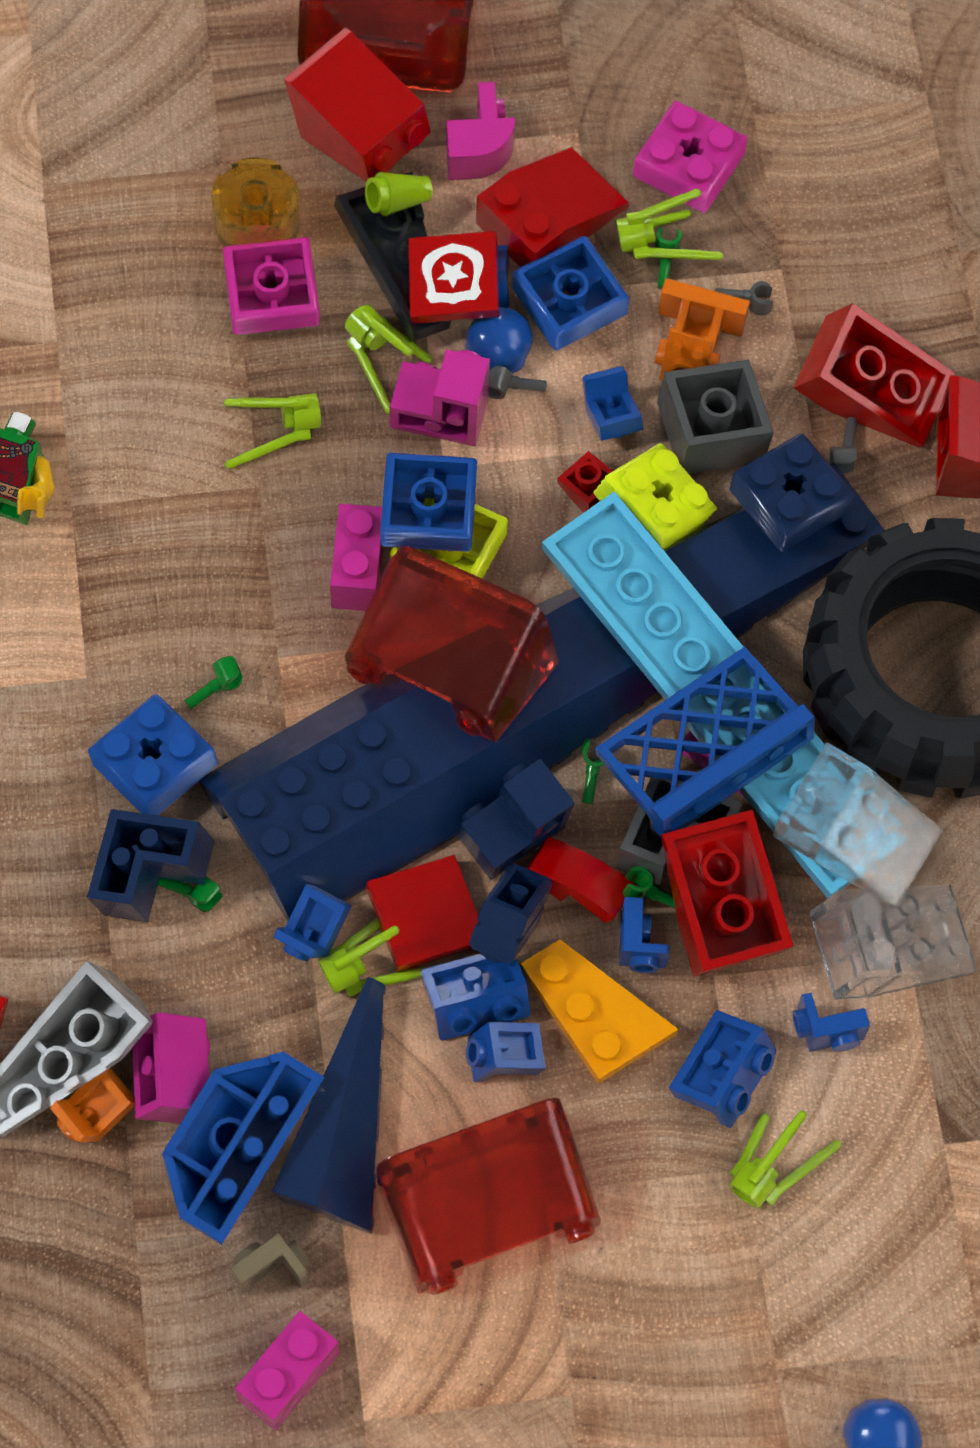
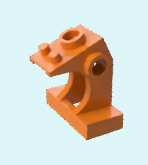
M665 278L660 295L658 314L677 320L675 327H670L668 340L661 338L654 364L662 366L659 380L663 379L664 372L719 364L721 354L714 353L720 331L742 337L750 301Z

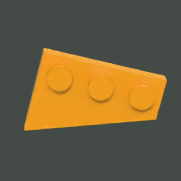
M560 939L520 963L523 975L598 1084L678 1034L679 1029Z

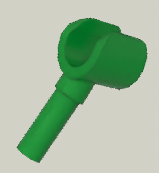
M662 227L658 228L654 248L680 249L682 240L680 229H677L675 240L667 241L661 237ZM673 258L659 259L658 289L662 290L665 278L669 279Z
M233 656L223 657L212 665L216 678L184 700L190 709H193L220 690L230 691L241 685L242 673Z
M589 738L581 746L582 756L587 763L582 803L593 804L600 766L605 765L600 758L593 759L587 755L590 746Z
M636 866L629 870L625 876L626 879L637 883L640 887L627 884L623 890L624 897H646L675 909L673 895L653 886L652 874L646 868Z
M205 877L204 885L197 884L195 887L188 883L167 879H159L158 886L188 898L202 912L210 911L223 897L222 893L219 892V886L208 877Z

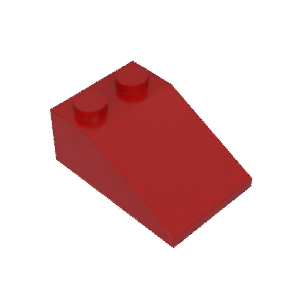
M570 147L508 172L477 196L476 224L484 232L496 231L498 245H508L509 257L519 267H522L581 236L589 238L628 208L629 202L580 154Z
M852 303L826 315L793 388L831 413L846 419L855 417L861 425L919 448L924 446L940 409L950 375H955V372Z
M753 809L661 835L680 934L693 978L783 953L794 947Z

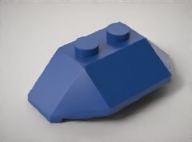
M284 1051L267 1057L215 1069L162 1152L179 1219L222 1245L320 1086L324 1076Z

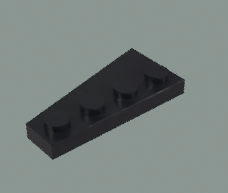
M413 171L405 175H413ZM365 187L336 196L335 209L410 341L412 342L450 329L452 321L412 324L410 318L409 238L427 237L423 222L425 216L422 204L383 216L379 212L373 213L369 209L365 198Z

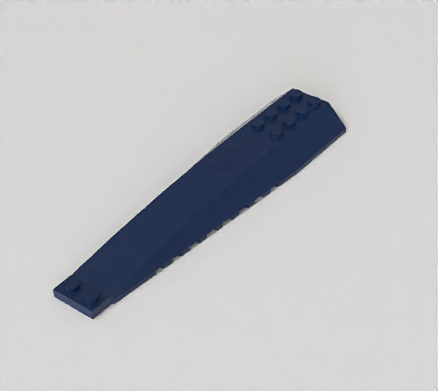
M831 463L830 465L855 494L851 511L785 552L778 550L745 508L691 532L664 549V552L737 639L750 631L753 625L765 616L770 617L826 578L848 552L866 548L870 536L885 531L836 464ZM571 588L350 692L211 771L199 780V784L221 818L228 817L268 879L271 896L287 921H289L305 885L313 884L342 901H347L364 891L367 881L393 874L456 837L461 824L464 822L461 817L479 802L483 801L488 806L498 799L500 795L498 792L505 783L503 777L515 766L525 762L529 767L540 758L548 768L555 763L557 765L570 757L572 752L580 747L586 739H596L608 730V726L628 713L630 715L644 705L645 700L658 691L576 590Z

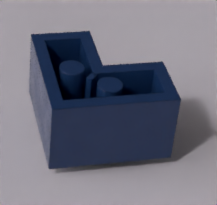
M541 758L529 767L525 762L515 766L503 777L505 783L498 792L500 794L498 799L488 806L483 801L479 802L461 817L464 822L460 826L458 838L490 880L504 872L509 865H514L538 848L547 837L552 838L565 829L575 802Z
M111 809L87 898L104 916L148 922L159 879L204 885L215 841L200 822Z

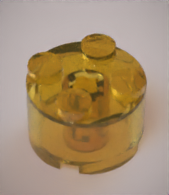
M244 158L233 163L230 170L222 176L220 173L215 179L211 192L213 219L216 235L223 248L230 245L262 243L297 237L300 229L298 186L293 176L291 175L290 177L282 170L280 164L267 158Z

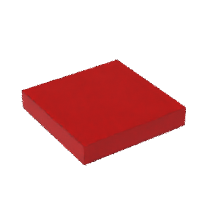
M455 854L367 881L365 887L382 932L392 926L399 928V933L386 941L397 972L472 949L469 941L478 922V914Z

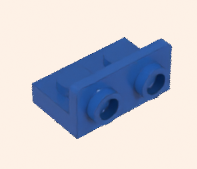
M481 954L421 969L422 982L435 1016L437 1033L440 1040H447L476 1032L488 1022H514L528 1018L531 1015L527 983L517 958L513 962L508 963L494 962L486 959Z
M716 1010L669 1086V1089L674 1097L714 1113L721 1125L731 1128L738 1116L747 1110L751 1095L762 1076L767 1075L771 1070L776 1055V1048L764 1028Z

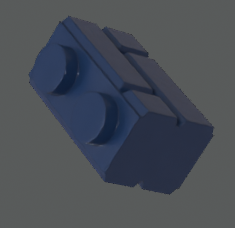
M517 864L509 865L504 875L501 876L483 901L477 918L478 922L469 941L472 949L479 951L486 959L494 962H513L539 924L545 907L544 904L553 885L550 878Z

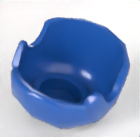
M499 306L500 317L473 319L468 328L465 350H470L478 353L481 357L489 358V371L495 366H503L510 370L511 373H515L524 366L532 348L533 333L527 318L514 309Z
M887 1398L866 1399L850 1411L843 1427L842 1434L847 1448L922 1447L921 1431L912 1412L901 1403Z

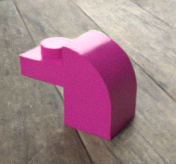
M478 82V119L447 120L446 149L449 180L488 177L501 170L512 155L515 117L505 118L504 98L496 99L495 82Z

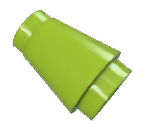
M379 172L375 177L369 178L365 185V198L369 209L373 213L379 212L383 216L423 202H429L433 195L432 183L428 176Z

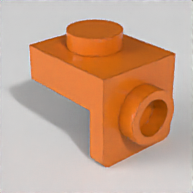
M110 1067L81 1086L69 1099L56 1100L50 1108L58 1117L57 1125L59 1129L69 1139L79 1143L100 1141L135 1107V1097Z

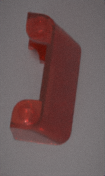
M300 0L298 62L301 65L340 31L347 28L407 87L441 92L455 90L463 83L466 74L478 0Z
M402 546L388 562L345 653L347 671L358 682L362 684H368L369 682L379 684L389 673L451 702L457 716L456 723L464 732L471 736L481 735L494 742H497L559 664L547 619L533 602L409 546Z
M550 1098L402 1151L383 1160L376 1167L377 1187L417 1293L429 1290L431 1295L446 1292L458 1285L456 1278L464 1272L465 1267L555 1234L556 1238H567L570 1244L585 1240L596 1233L594 1228L600 1226L601 1218L567 1115L559 1098Z

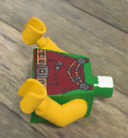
M13 412L5 428H0V516L27 525L32 510H36L37 518L44 517L45 505L54 495L55 486L50 462L43 457L40 443L30 438L36 426L35 421L23 413Z

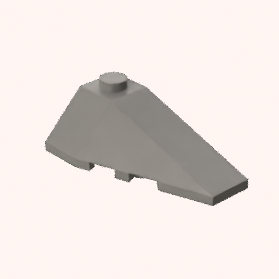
M86 961L0 1063V1139L49 1108L56 1100L63 1099L120 1062L152 1025L153 1021L143 1001L112 971Z

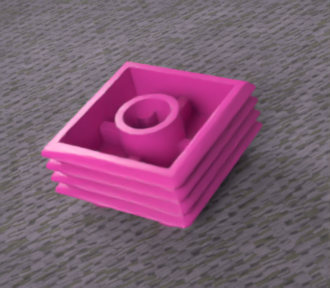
M674 101L635 157L633 176L672 197L694 189H700L701 195L687 201L685 204L701 212H707L745 155L748 138L746 135L679 101Z
M308 237L230 245L223 248L232 327L235 335L312 327L320 324L319 302L310 239ZM273 283L276 288H267V284Z

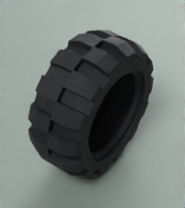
M959 518L927 519L924 531L917 533L912 532L908 523L899 524L870 536L865 551L857 549L848 552L827 576L825 588L821 596L815 600L803 647V682L813 691L814 697L810 707L825 735L831 740L841 737L848 746L844 757L871 778H875L881 769L901 778L898 790L930 798L933 797L936 787L953 788L955 797L960 799L980 795V715L967 717L937 715L917 708L902 699L885 683L878 673L868 648L867 632L877 621L891 611L917 602H949L967 607L980 614V533L964 530L965 519Z

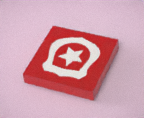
M496 231L409 238L410 318L412 324L500 317Z

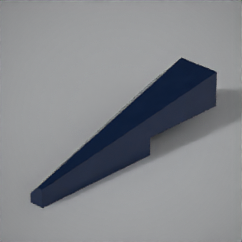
M367 977L324 1073V1079L315 1093L272 1192L282 1201L323 1214L329 1220L371 1234L374 1228V1218L372 1215L374 1189H376L377 1176L375 1173L376 1142H378L382 1077L380 1057L381 1040L384 1037L382 1017L383 997L386 995V986L373 978Z

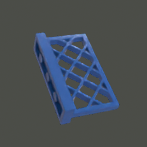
M744 646L595 749L596 755L650 817L653 821V829L661 837L662 834L685 828L814 739L815 717L804 704L798 707ZM744 665L754 676L753 689L726 686L727 675ZM719 680H721L720 685H714ZM759 684H761L765 688V690H760ZM699 694L718 696L716 714L689 711L690 700ZM724 697L750 699L749 718L722 715ZM757 700L777 702L785 713L774 721L755 719ZM683 706V711L677 710L678 708ZM662 719L681 721L678 740L651 737L653 725ZM687 722L714 725L712 742L684 741ZM720 726L747 729L746 740L737 746L717 744ZM753 729L759 730L758 732L752 735ZM646 731L645 736H640V734ZM624 745L643 747L641 765L622 764L612 753ZM649 749L676 750L674 769L647 766ZM682 752L710 754L708 766L700 772L680 770ZM720 755L721 757L715 761V756ZM632 776H639L638 783L633 779ZM645 777L672 780L670 792L656 802H653L643 790ZM678 781H685L677 787Z

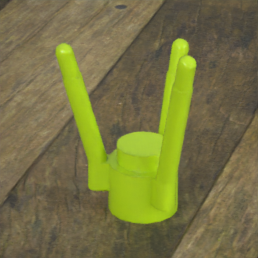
M700 189L682 193L641 211L627 213L626 218L616 219L622 253L633 251L635 260L648 257L693 260H721L723 258V254L717 251L648 247V244L656 242L655 227L691 216V211L685 209L655 218L651 217L701 195Z
M366 304L354 310L347 318L345 329L352 336L346 344L356 354L385 412L390 414L391 403L364 349L369 348L374 351L381 348L388 341L408 357L416 355L426 363H431L432 357L395 329L371 305Z
M317 394L289 396V398L225 399L224 405L226 407L281 408L284 428H293L294 431L227 460L225 467L231 469L296 441L311 440L310 429L321 428V414Z
M376 917L340 946L332 949L327 956L318 960L334 994L345 989L348 996L352 997L361 992L366 979L360 980L359 976L367 972L360 957L399 933L397 926H392L356 947L380 928ZM427 967L373 977V979L383 983L385 986L422 977L421 969Z
M803 1110L799 1111L764 1158L755 1157L752 1163H750L770 1120L769 1114L763 1113L749 1138L740 1160L729 1173L733 1179L728 1186L740 1199L756 1209H759L764 1202L773 1206L783 1192L841 1147V1142L834 1140L776 1184L775 1180L779 1174L772 1167V1164L798 1131L797 1129L806 1119L807 1114Z

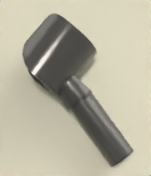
M765 281L755 283L751 290L715 289L716 292L749 300V309L756 315L763 316L772 311L774 303L772 300L757 298L771 296L772 287Z
M495 366L489 371L488 397L503 399L508 387L545 392L547 381L512 376V373L507 368Z
M855 417L847 418L843 447L830 448V464H836L842 473L854 471V461L857 456L854 440L858 423Z

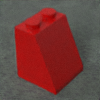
M347 28L340 31L284 78L301 138L365 182L369 178L375 177L379 172L386 173L390 171L395 163L414 147L420 145L431 133L424 103Z
M950 375L937 416L935 496L980 499V382L961 376Z

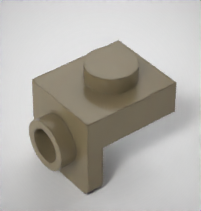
M278 1233L261 1246L258 1242H254L245 1247L235 1256L234 1261L236 1264L230 1267L233 1280L243 1294H245L283 1266H285L299 1287L302 1288L309 1283L308 1273L305 1268L311 1265L296 1241L293 1240L287 1245Z

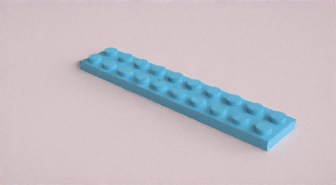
M615 491L542 542L541 549L665 700L743 648L742 644ZM744 665L727 675L726 686L753 689L754 676ZM719 680L714 685H720L721 680ZM759 684V689L765 690V688L761 684ZM697 695L690 700L689 711L716 714L718 696ZM724 697L722 715L749 718L751 700ZM757 700L755 719L774 721L785 713L777 702ZM681 706L677 710L683 711V706ZM687 722V727L699 742H712L714 725ZM720 726L717 744L737 746L746 740L747 729ZM753 729L752 735L758 732L759 730ZM815 732L814 739L739 790L828 900L901 847L904 839ZM716 755V756H715V761H716L718 758H720L721 756H720V755Z

